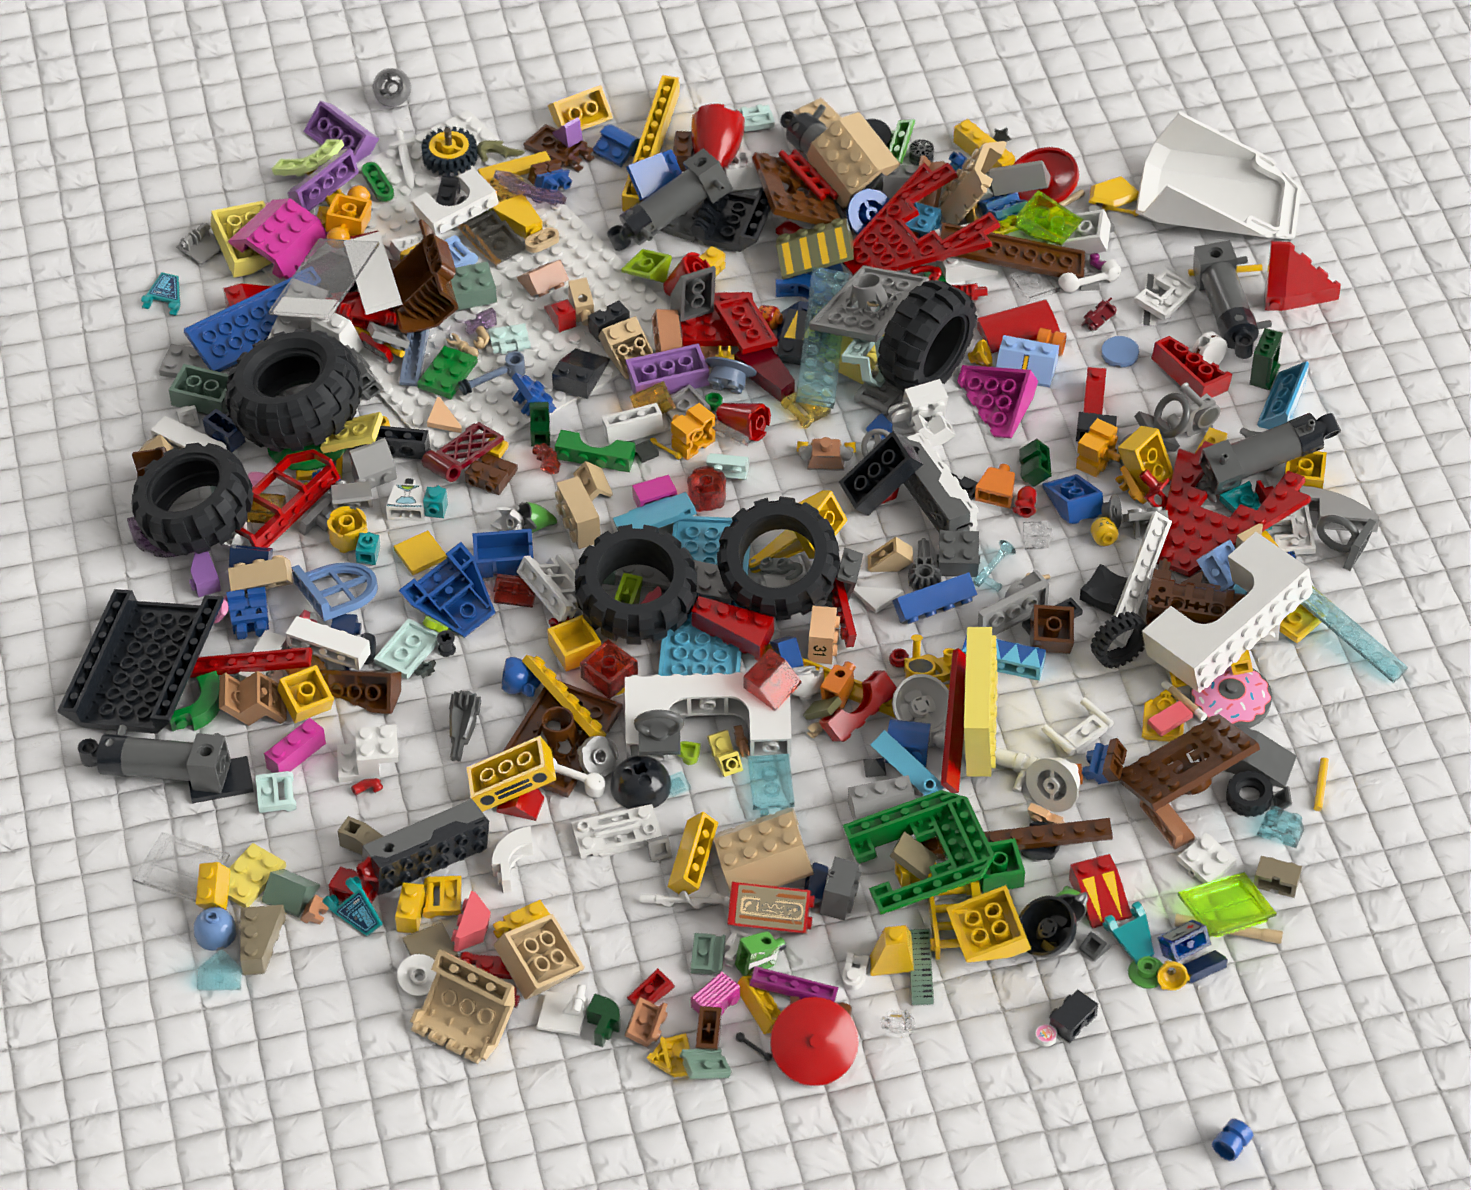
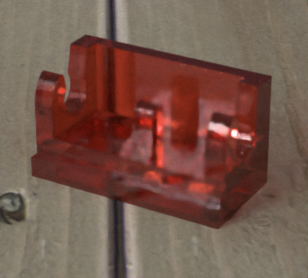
M497 574L493 590L495 592L494 603L533 608L536 594L520 576Z

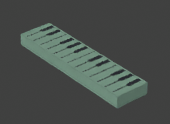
M909 929L912 934L914 971H910L912 1005H934L930 929Z

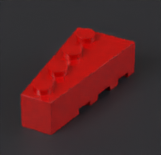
M1171 336L1155 342L1151 359L1180 386L1187 382L1188 386L1200 398L1206 393L1213 398L1229 390L1233 375L1229 371L1223 372L1219 369V365L1214 362L1210 364L1203 360L1204 356L1199 353L1196 354L1188 351L1189 347Z
M698 596L692 608L693 627L712 637L717 636L727 645L732 644L738 647L742 653H749L754 656V659L759 662L761 661L774 634V617Z

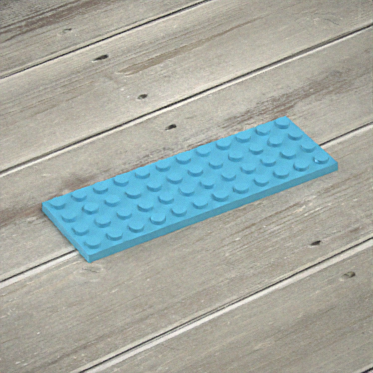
M692 516L690 519L674 522L672 536L681 542V548L685 547L689 550L693 560L717 565V552L720 548L719 539L724 527H729L733 521L732 518ZM751 544L748 547L743 560V570L747 575L749 571ZM732 601V603L729 604L739 607L734 601ZM692 612L687 614V620L678 630L674 632L669 629L667 631L668 636L662 639L658 675H692L695 673L712 675L713 673L733 674L740 672L742 652L739 651V648L732 644L727 645L721 638L717 636L712 637L693 627Z

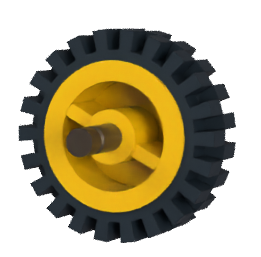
M446 126L444 131L441 128H437L438 133L433 130L431 135L427 134L425 136L426 139L422 140L423 164L429 171L432 169L434 174L438 171L440 176H443L444 172L446 176H450V173H454V176H457L458 171L462 174L465 172V169L470 170L471 166H474L475 161L478 159L476 139H474L473 134L470 135L468 130L464 132L463 128H460L458 131L455 126L452 127V130L449 126Z

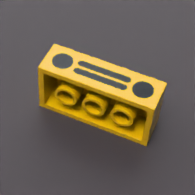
M541 736L466 767L471 799L482 812L556 780L551 749Z

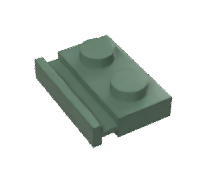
M694 933L691 973L712 975V973L719 974L722 972L725 935L721 937L716 936V934Z
M682 1049L679 1056L684 1060L683 1065L689 1079L730 1077L731 1069L725 1056H722L721 1049Z

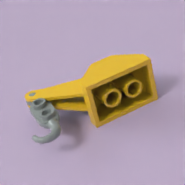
M822 490L798 502L800 504L807 502L819 510V514L829 521L835 536L847 522L846 516L830 490ZM784 530L759 553L749 559V569L752 573L762 571L767 574H786L790 570H796L792 575L785 577L786 580H792L801 575L803 566L788 558L805 551L809 559H814L815 549L801 534L791 530Z

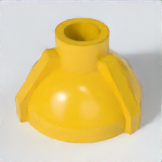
M983 339L978 341L974 346V350L968 353L969 361L981 366H992L993 358L987 342Z
M1169 960L1165 961V964L1159 968L1157 973L1160 988L1163 990H1178L1190 978L1182 964Z

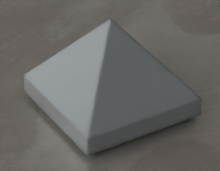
M884 758L863 759L866 777L886 776Z
M1288 786L1273 795L1276 814L1292 805L1290 787Z

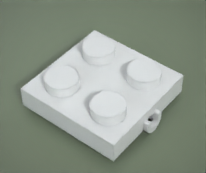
M1207 833L1203 834L1177 857V861L1188 870V874L1191 877H1196L1206 887L1214 883L1234 866L1237 861L1231 853Z

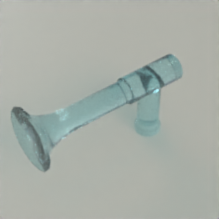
M1006 540L999 541V552L973 580L976 587H980L985 583L997 592L1000 591L1002 584L988 576L1005 556L1016 554L1012 544Z

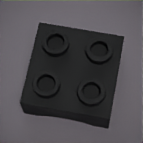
M1100 564L1091 579L1080 589L1079 600L1114 616L1128 577L1119 576L1110 571L1106 566Z

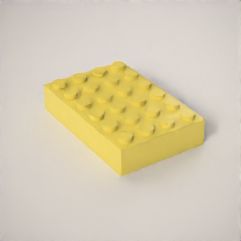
M967 627L964 710L966 776L991 777L992 768H996L998 672L996 635H992V627Z

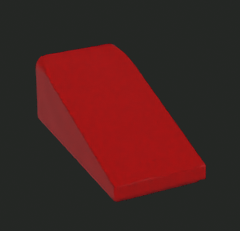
M657 968L627 999L634 1006L639 997L654 1004L668 994L675 986Z

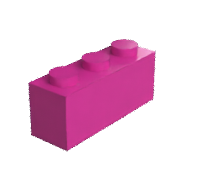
M311 718L307 719L264 753L267 769L272 773L291 772L326 744L324 728Z

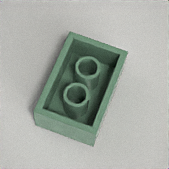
M488 261L455 268L456 272L451 280V284L459 308L456 311L497 303L496 286Z
M183 364L169 388L171 406L181 408L195 405L197 412L210 414L213 410L218 409L226 415L228 409L225 393L229 374Z

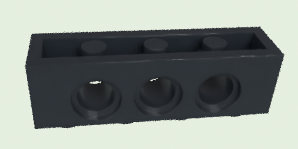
M380 426L376 441L383 438L386 439L392 457L422 459L423 455L430 448L428 430ZM363 445L355 446L354 448H350V449L352 450V449L361 447V446H363Z

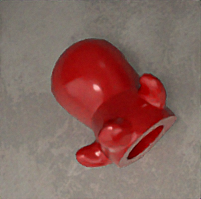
M1031 486L1022 487L1018 491L1017 500L1015 501L1016 507H1012V511L1024 518L1034 515L1036 513V508L1034 507L1037 497L1036 490Z

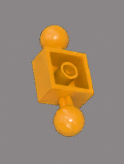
M353 186L349 189L347 195L336 193L328 209L325 232H328L327 243L334 250L340 251L345 249L344 241L350 240V236L365 232L371 219L372 201H370L368 189L364 186Z

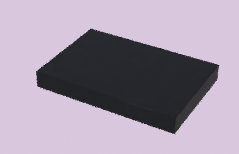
M248 756L231 759L221 793L193 790L191 781H188L192 804L254 792Z

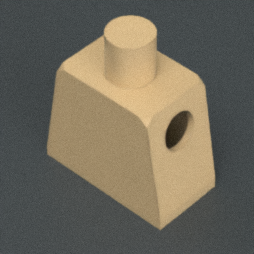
M586 277L568 281L569 302L575 310L576 322L582 321V324L585 326L588 325V315L594 313V302Z

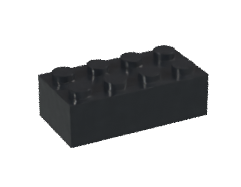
M893 430L839 481V484L853 507L869 516L911 477L923 463L908 439Z

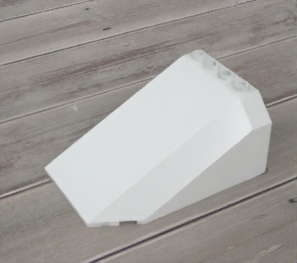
M1179 112L1156 138L1144 162L1135 213L1158 223L1293 240L1295 238L1301 187L1286 172L1282 173L1275 166L1276 162L1271 158Z

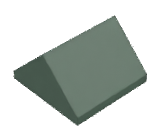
M286 869L272 871L266 884L262 902L268 905H284L285 912L299 917L305 909L307 902L313 898L320 888V884Z

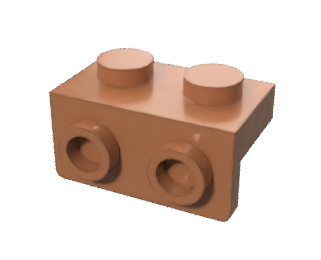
M639 997L635 1003L624 1036L645 1047H648L653 1041L656 1042L661 1034V1030H659L660 1025L664 1023L668 1014L665 1012L668 1004L663 1002L658 1007Z

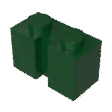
M1036 438L1019 449V462L1022 465L1020 466V476L1024 482L1035 487L1052 477L1048 446Z

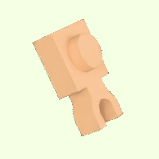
M1032 802L1027 809L1031 820L1034 822L1041 821L1049 824L1065 823L1063 817L1052 814L1049 810Z

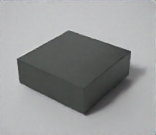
M650 439L635 445L636 456L642 463L659 456V451Z

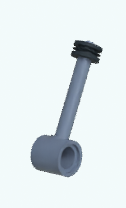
M518 351L508 353L505 357L506 363L504 366L471 381L467 379L459 381L460 391L465 396L472 393V388L505 373L510 377L515 373L523 376L526 372L524 355Z

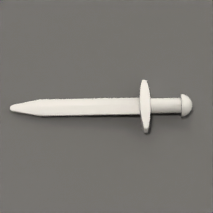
M397 127L394 130L397 141L388 146L389 149L399 150L405 180L410 189H413L414 175L407 147L414 145L415 140H404V130L401 127Z

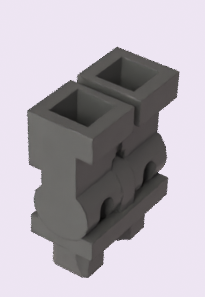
M346 345L356 359L363 381L362 394L370 400L384 390V388L369 369L370 365L354 348Z

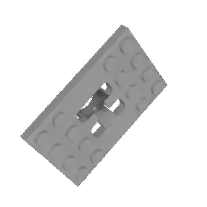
M862 266L809 322V327L811 330L831 333L837 336L841 335L853 339L877 342L885 333L884 330L901 301L905 300L909 292L916 286H921L923 282L929 281V278ZM858 301V307L851 308ZM867 302L879 304L880 309L872 312Z

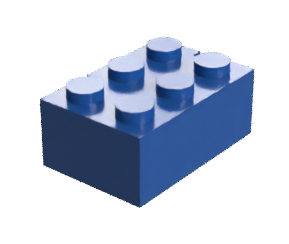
M531 529L472 533L474 559L482 578L493 577V574H497V577L519 575L517 570L523 557L531 556L534 559Z

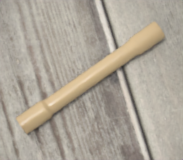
M1176 914L1174 926L1180 927L1188 922H1194L1201 926L1198 928L1200 930L1255 938L1278 944L1282 942L1283 931L1260 929L1199 919L1182 914Z

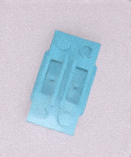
M686 492L630 510L628 513L614 517L613 521L616 528L632 524V527L637 529H643L644 524L660 528L680 520L690 519L697 513Z

